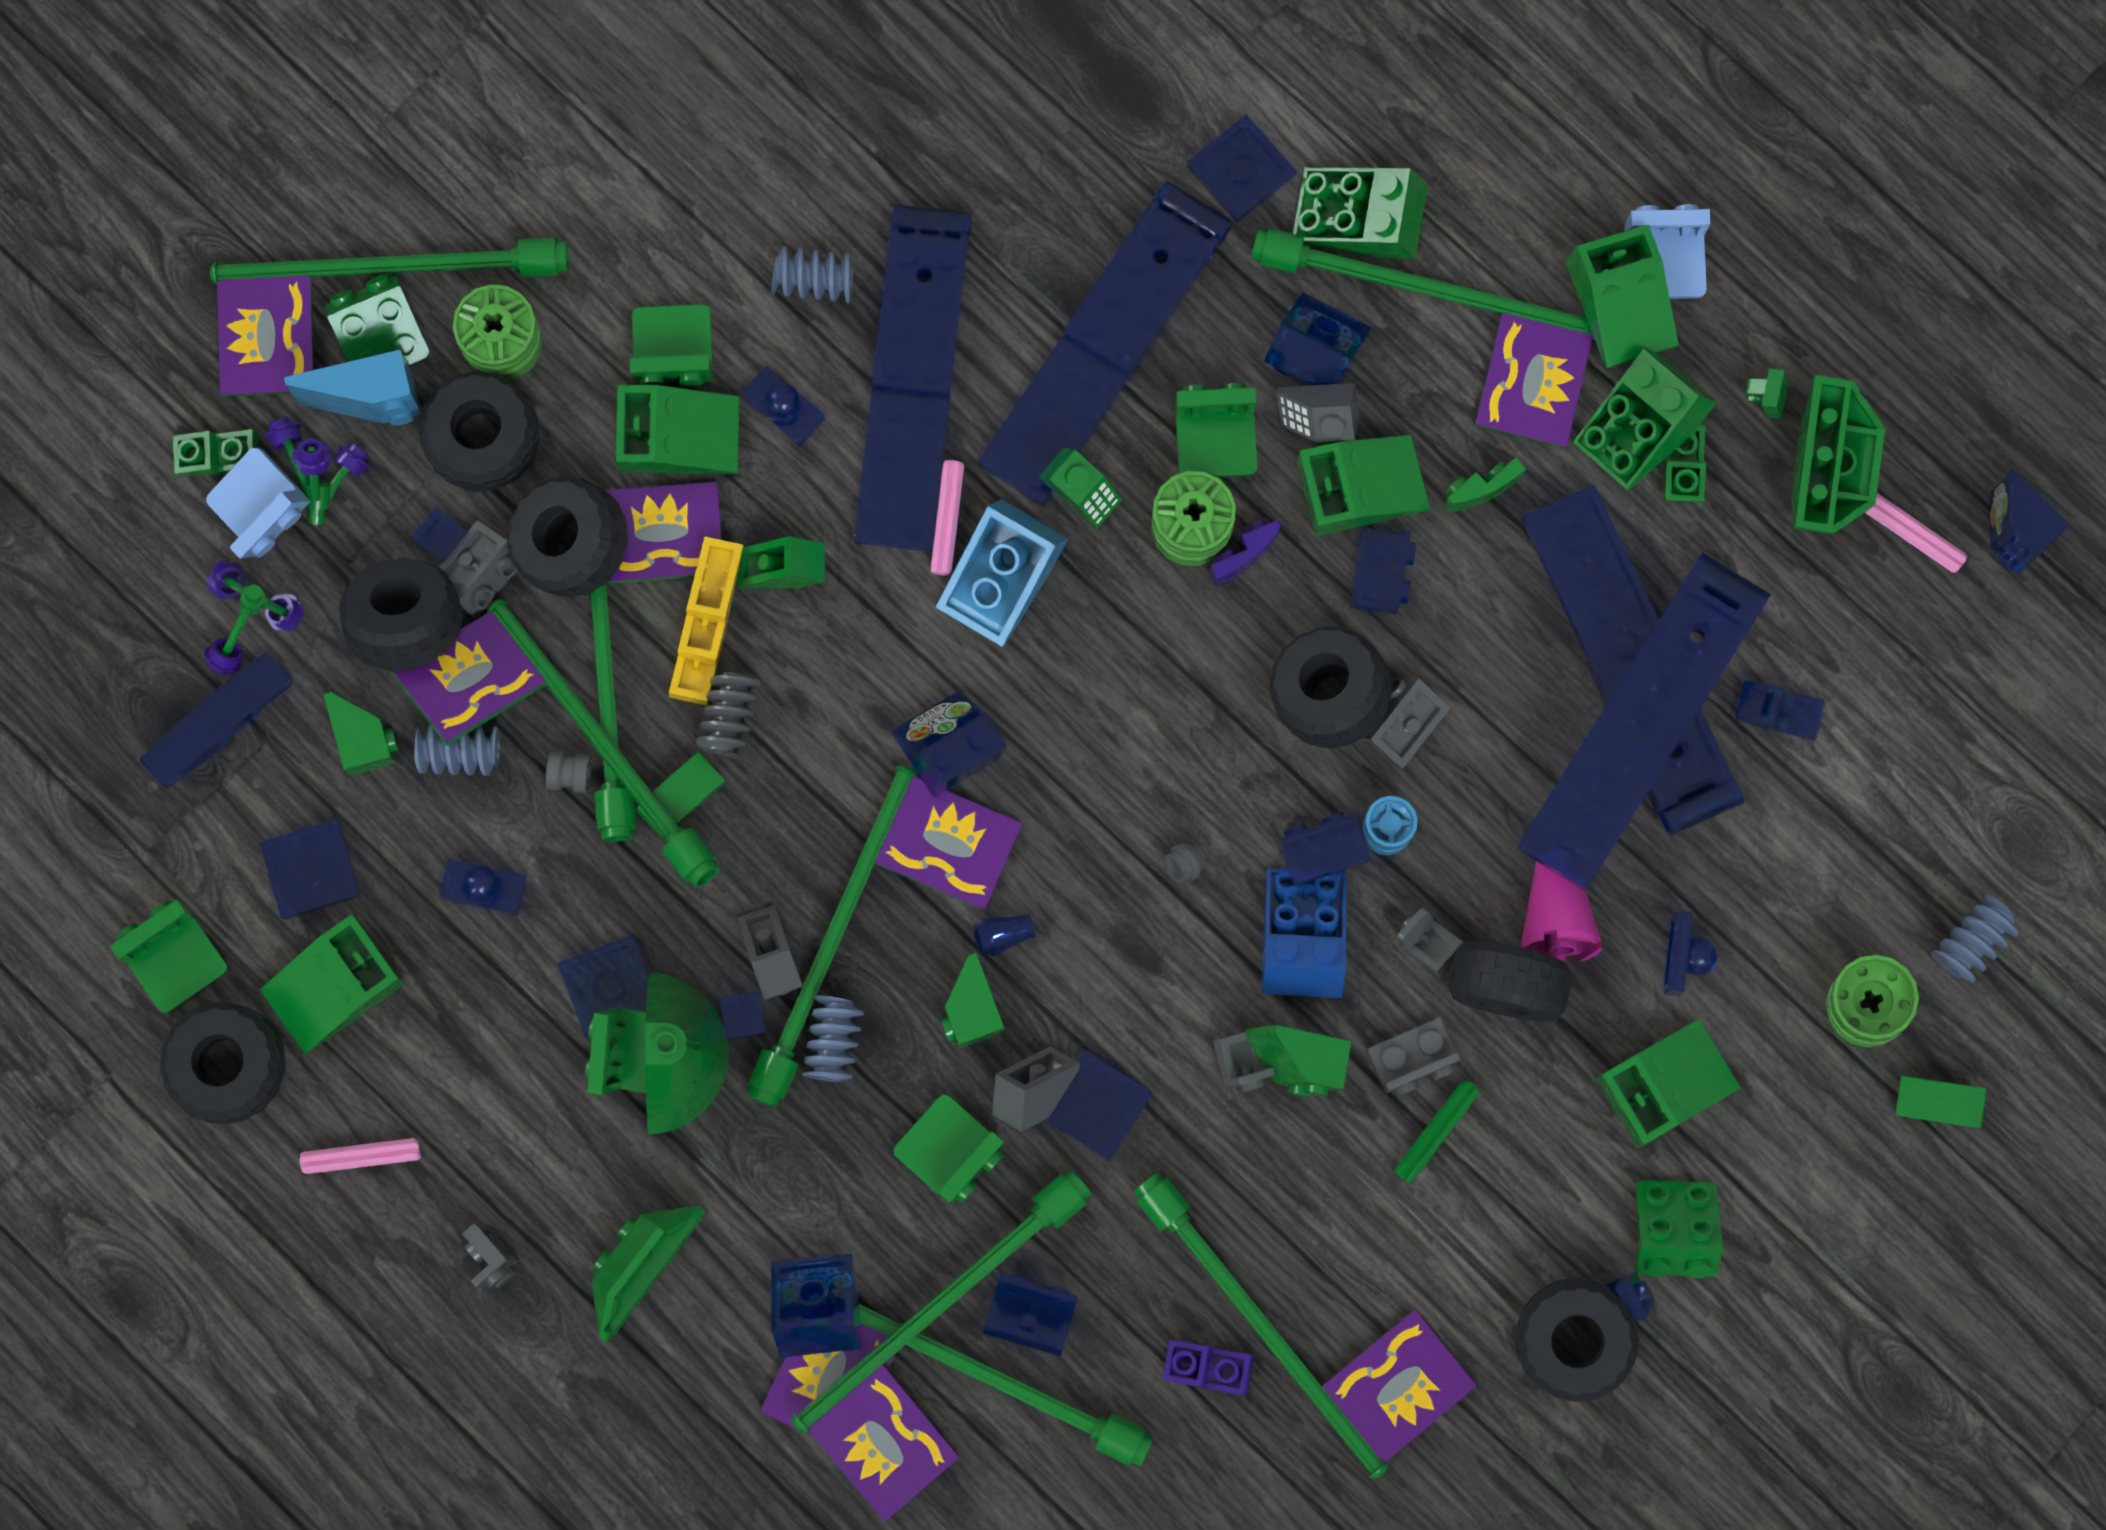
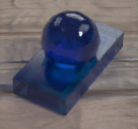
M768 366L741 393L742 399L799 447L826 419L825 415L800 395L794 386L786 383Z
M448 859L439 898L441 900L519 916L527 876L491 868L486 865H475Z
M1678 911L1671 917L1663 985L1664 995L1680 996L1685 990L1686 973L1693 976H1704L1710 973L1716 965L1717 951L1714 945L1702 937L1690 938L1693 913Z

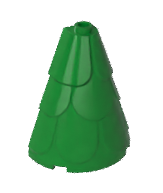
M649 973L645 1018L648 1134H660L689 1124L701 1115L714 1101L727 1074L729 1043L723 1021L706 996L692 985L678 978L660 973Z

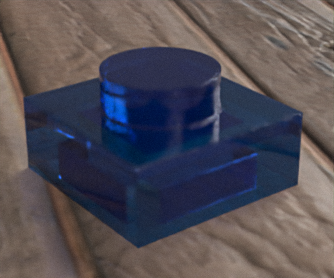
M435 508L411 539L423 550L443 563L466 535L467 531Z
M760 993L720 998L726 1039L766 1034Z

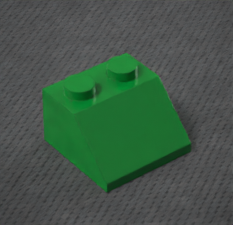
M1279 1025L1247 1028L1245 1037L1265 1068L1274 1067L1275 1076L1271 1077L1275 1084L1288 1086L1289 1094L1311 1098L1312 1095L1328 1096L1329 1090L1344 1089L1351 1041Z

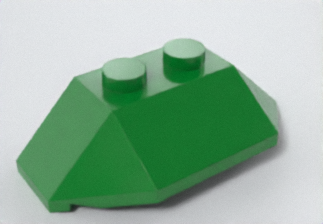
M1819 375L1813 377L1801 424L1791 502L1794 529L1833 535L1876 504L1885 428L1869 403L1860 393V389L1855 381Z
M700 1206L644 1213L637 1220L633 1217L628 1219L617 1234L621 1242L612 1253L606 1249L592 1267L597 1272L592 1278V1287L600 1339L606 1343L612 1340L708 1213Z

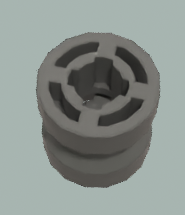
M551 750L547 762L546 789L559 791L565 787L571 788L575 793L587 794L591 780L592 755L578 753L574 757L567 756L563 751Z

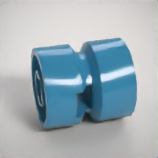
M1396 796L1383 797L1374 802L1362 822L1361 829L1363 840L1370 850L1380 855H1393L1406 848L1417 830L1418 819L1415 809L1408 801Z

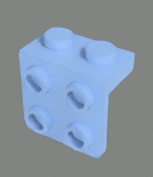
M1687 204L1677 206L1675 210H1660L1658 206L1645 205L1636 208V211H1631L1625 223V231L1649 225L1663 261L1670 299L1703 297L1707 290L1704 235L1710 226V209H1699L1697 205Z
M261 448L250 449L206 498L207 504L239 537L230 548L240 559L255 556L260 558L275 545L274 540L279 534L293 526L301 517L300 512L310 503V500Z

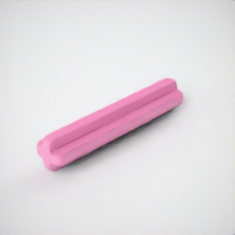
M956 460L944 461L941 476L931 573L942 576L951 574L964 472V464Z
M1877 493L1875 506L1865 512L1953 573H1956L1967 559L1966 553L1879 493Z
M409 1138L305 1151L300 1154V1167L303 1173L312 1174L419 1160L421 1156L420 1143L418 1139Z

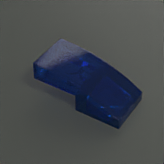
M1745 680L1735 718L1765 729L1817 741L1826 703L1824 699L1785 692L1783 687Z

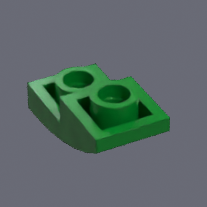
M1700 425L1687 440L1663 460L1664 501L1704 503L1706 425Z
M248 429L220 434L203 431L173 436L174 474L178 476L228 474L250 449L259 448V432Z
M1515 458L1507 466L1503 461L1496 465L1485 477L1489 481L1488 483L1477 472L1468 480L1461 476L1447 489L1446 493L1449 497L1444 508L1448 512H1455L1485 503L1517 483L1523 477L1526 468Z
M697 752L652 793L679 826L691 816L694 809L723 786L725 779ZM639 805L635 811L663 839L664 836Z
M1901 1076L1896 1116L1982 1128L1988 1088Z

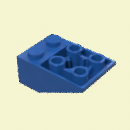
M1267 868L1262 955V994L1342 998L1346 974L1347 873Z

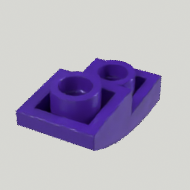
M1261 520L1249 525L1244 529L1246 533L1241 535L1239 545L1242 552L1237 553L1236 549H1231L1214 558L1216 563L1211 564L1209 573L1215 587L1238 576L1266 553L1279 535L1281 527L1278 520L1267 524L1266 520Z
M1169 1340L1162 1380L1247 1396L1254 1356Z

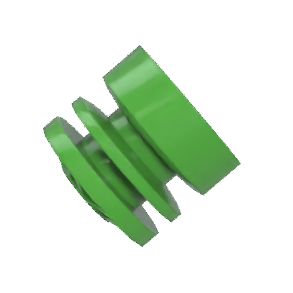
M490 284L470 292L461 300L454 312L453 332L457 345L466 362L474 371L496 373L510 381L521 378L534 368L542 353L543 336L531 305L521 293L508 286ZM491 324L497 327L502 325L503 329L500 332L494 329L490 332L489 326Z
M1186 471L1172 476L1160 487L1153 503L1151 533L1156 547L1167 559L1182 566H1200L1214 561L1216 556L1225 551L1233 533L1236 505L1231 491L1219 478L1206 472ZM1189 508H1195L1197 514H1200L1199 521H1192L1191 515H1187Z
M1871 955L1859 957L1844 967L1829 987L1825 1006L1828 1021L1840 1037L1850 1044L1869 1048L1885 1045L1898 1037L1907 1028L1916 1015L1919 995L1916 982L1906 967L1893 958ZM1865 995H1867L1869 1000L1876 999L1878 1001L1874 1013L1869 1008L1862 1009L1860 1006L1865 999Z

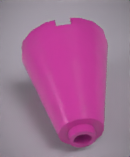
M1550 849L1545 851L1543 856L1539 857L1535 863L1521 947L1551 955L1566 962L1565 956L1578 955L1580 962L1595 957L1602 951L1601 937L1576 858L1567 854L1566 850Z

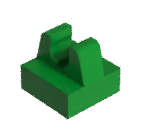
M1769 368L1767 379H1748L1745 393L1749 396L1748 401L1760 404L1767 418L1782 420L1790 384L1785 370Z

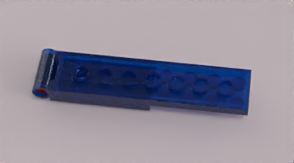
M1165 182L1064 329V335L978 460V466L1044 507L1054 491L1039 478L1040 474L1063 448L1075 449L1079 453L1081 452L1199 275L1228 235L1233 222L1171 182ZM1162 255L1167 258V262L1159 264L1154 261V258Z
M894 204L872 378L871 404L854 536L855 544L933 552L971 232V212ZM922 274H928L932 277L928 282L918 280V277Z
M1595 485L1523 515L1521 520L1588 660L1586 662L1587 668L1666 832L1670 836L1744 804L1740 787L1730 771ZM1675 747L1678 749L1680 757H1670L1668 748Z
M1702 552L1516 849L1583 891L1587 890L1771 596L1770 593ZM1690 633H1698L1702 637V642H1693L1690 638Z

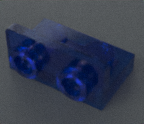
M1362 528L1350 603L1351 608L1397 614L1400 603H1408L1411 581L1404 580L1406 565L1413 566L1416 552V543L1409 542L1410 530L1403 529L1402 533L1399 534Z
M1343 812L1336 813L1322 819L1323 825L1307 829L1306 825H1299L1284 832L1285 837L1279 838L1278 848L1280 853H1283L1294 886L1370 862L1371 858L1355 814L1345 817Z

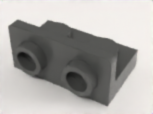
M478 520L439 567L453 581L461 607L475 619L492 603L503 586L517 572L511 561L507 540Z
M1405 674L1390 682L1392 694L1384 718L1370 734L1360 739L1369 742L1390 763L1400 769L1406 766L1450 710V707L1421 679Z
M1440 1017L1366 1049L1384 1093L1388 1094L1395 1091L1397 1097L1420 1088L1417 1081L1431 1074L1434 1081L1455 1073L1454 1064L1462 1060L1460 1053H1456Z
M473 1223L462 1233L469 1241L464 1246L468 1253L479 1264L484 1262L488 1265L471 1280L476 1288H492L495 1286L498 1289L515 1275L516 1272L513 1270V1267L519 1262V1259L489 1225Z

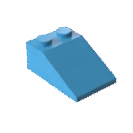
M401 350L284 377L285 385L301 406L384 424L390 422L391 425L395 426L410 423L414 420V416L422 415L413 371Z
M1002 499L989 505L936 608L998 645L1005 646L1051 573L1068 538Z

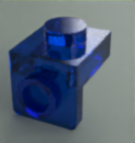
M1637 1271L1606 1284L1627 1305L1631 1316L1634 1317L1635 1323L1649 1317L1655 1307L1653 1304L1655 1302L1654 1295L1645 1280L1641 1281Z

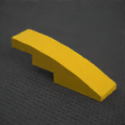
M704 537L686 608L687 615L677 651L678 658L669 689V698L708 706L709 701L706 696L712 690L710 680L711 677L715 676L743 552L742 544Z

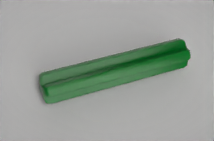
M1468 1080L1460 1082L1396 1166L1394 1173L1406 1183L1414 1181L1477 1098L1480 1090Z

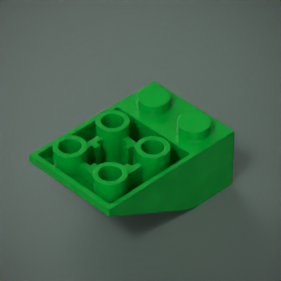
M1304 167L1293 233L1305 236L1303 244L1377 258L1415 259L1428 184L1411 168Z
M1649 225L1576 246L1565 263L1606 369L1635 360L1643 349L1660 353L1678 347L1679 344L1663 261Z
M1643 349L1573 443L1626 490H1631L1697 430L1717 404V401L1664 355Z
M618 385L616 464L620 473L738 474L739 396L660 385Z
M1411 435L1336 442L1299 451L1296 463L1315 537L1430 510Z
M351 914L318 937L266 983L260 991L304 1054L307 1055L404 986L405 983L362 922Z
M1700 1019L1596 1078L1636 1148L1647 1144L1741 1088Z

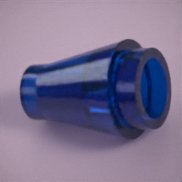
M1029 914L1014 917L982 918V923L973 926L975 941L982 956L990 954L994 957L1027 939L1035 937L1034 924Z

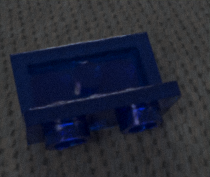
M1000 1274L983 1334L1061 1357L1078 1297L1069 1294L1068 1291L1060 1287L1053 1286L1048 1288L1032 1283L1020 1275L1009 1276Z

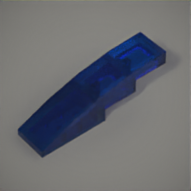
M265 652L176 724L140 758V762L165 789H168L228 744L229 737L258 717L261 708L291 687L292 678Z

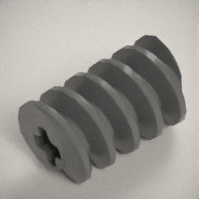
M724 672L722 675L711 677V685L718 690L707 693V700L714 705L706 706L703 709V715L712 721L700 723V730L708 736L698 737L696 745L700 749L716 756L744 759L734 752V748L747 747V742L737 736L738 733L750 732L751 727L741 722L742 717L754 716V712L745 707V702L757 701L758 697L749 692L748 689L749 687L761 686L762 682L750 676Z

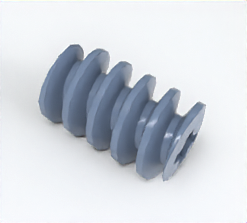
M783 246L779 255L775 258L771 288L772 295L776 293L781 284L785 296L790 297L795 286H797L801 298H806L810 288H813L816 300H821L825 291L828 290L832 302H836L841 292H844L846 303L850 304L854 265L851 264L848 253H845L840 264H837L834 252L829 251L825 261L821 262L818 250H813L809 260H805L802 248H798L794 257L790 258L787 246Z
M429 725L426 735H422L419 726H417L414 758L418 773L425 774L430 763L435 774H442L446 764L452 775L459 773L462 764L467 775H473L478 764L484 776L491 774L494 765L497 770L500 757V732L498 726H493L490 737H485L481 725L476 728L474 736H469L468 733L448 746L445 745L431 725Z
M1985 895L1982 898L1983 905L1977 904L1972 908V916H1965L1961 920L1962 928L1955 927L1950 932L1951 939H1944L1939 943L1941 951L1933 950L1931 952L1932 958L1946 972L1958 979L1963 978L1971 983L1976 980L1970 970L1971 967L1982 972L1987 969L1981 959L1983 955L1992 960L1997 958L1991 946L1995 944L2005 949L2008 944L2002 935L2004 933L2013 937L2019 935L2013 925L2015 919L2011 911L2002 902L1990 895Z
M815 996V1000L825 1007L814 1009L812 1012V1016L822 1023L810 1026L809 1031L819 1037V1039L808 1041L806 1047L817 1055L804 1058V1064L814 1069V1071L802 1073L801 1076L829 1082L853 1079V1074L844 1070L843 1065L856 1062L855 1058L846 1054V1049L856 1048L859 1043L849 1038L848 1035L849 1033L861 1031L862 1027L851 1022V1018L863 1016L864 1011L854 1006V1002L831 996Z

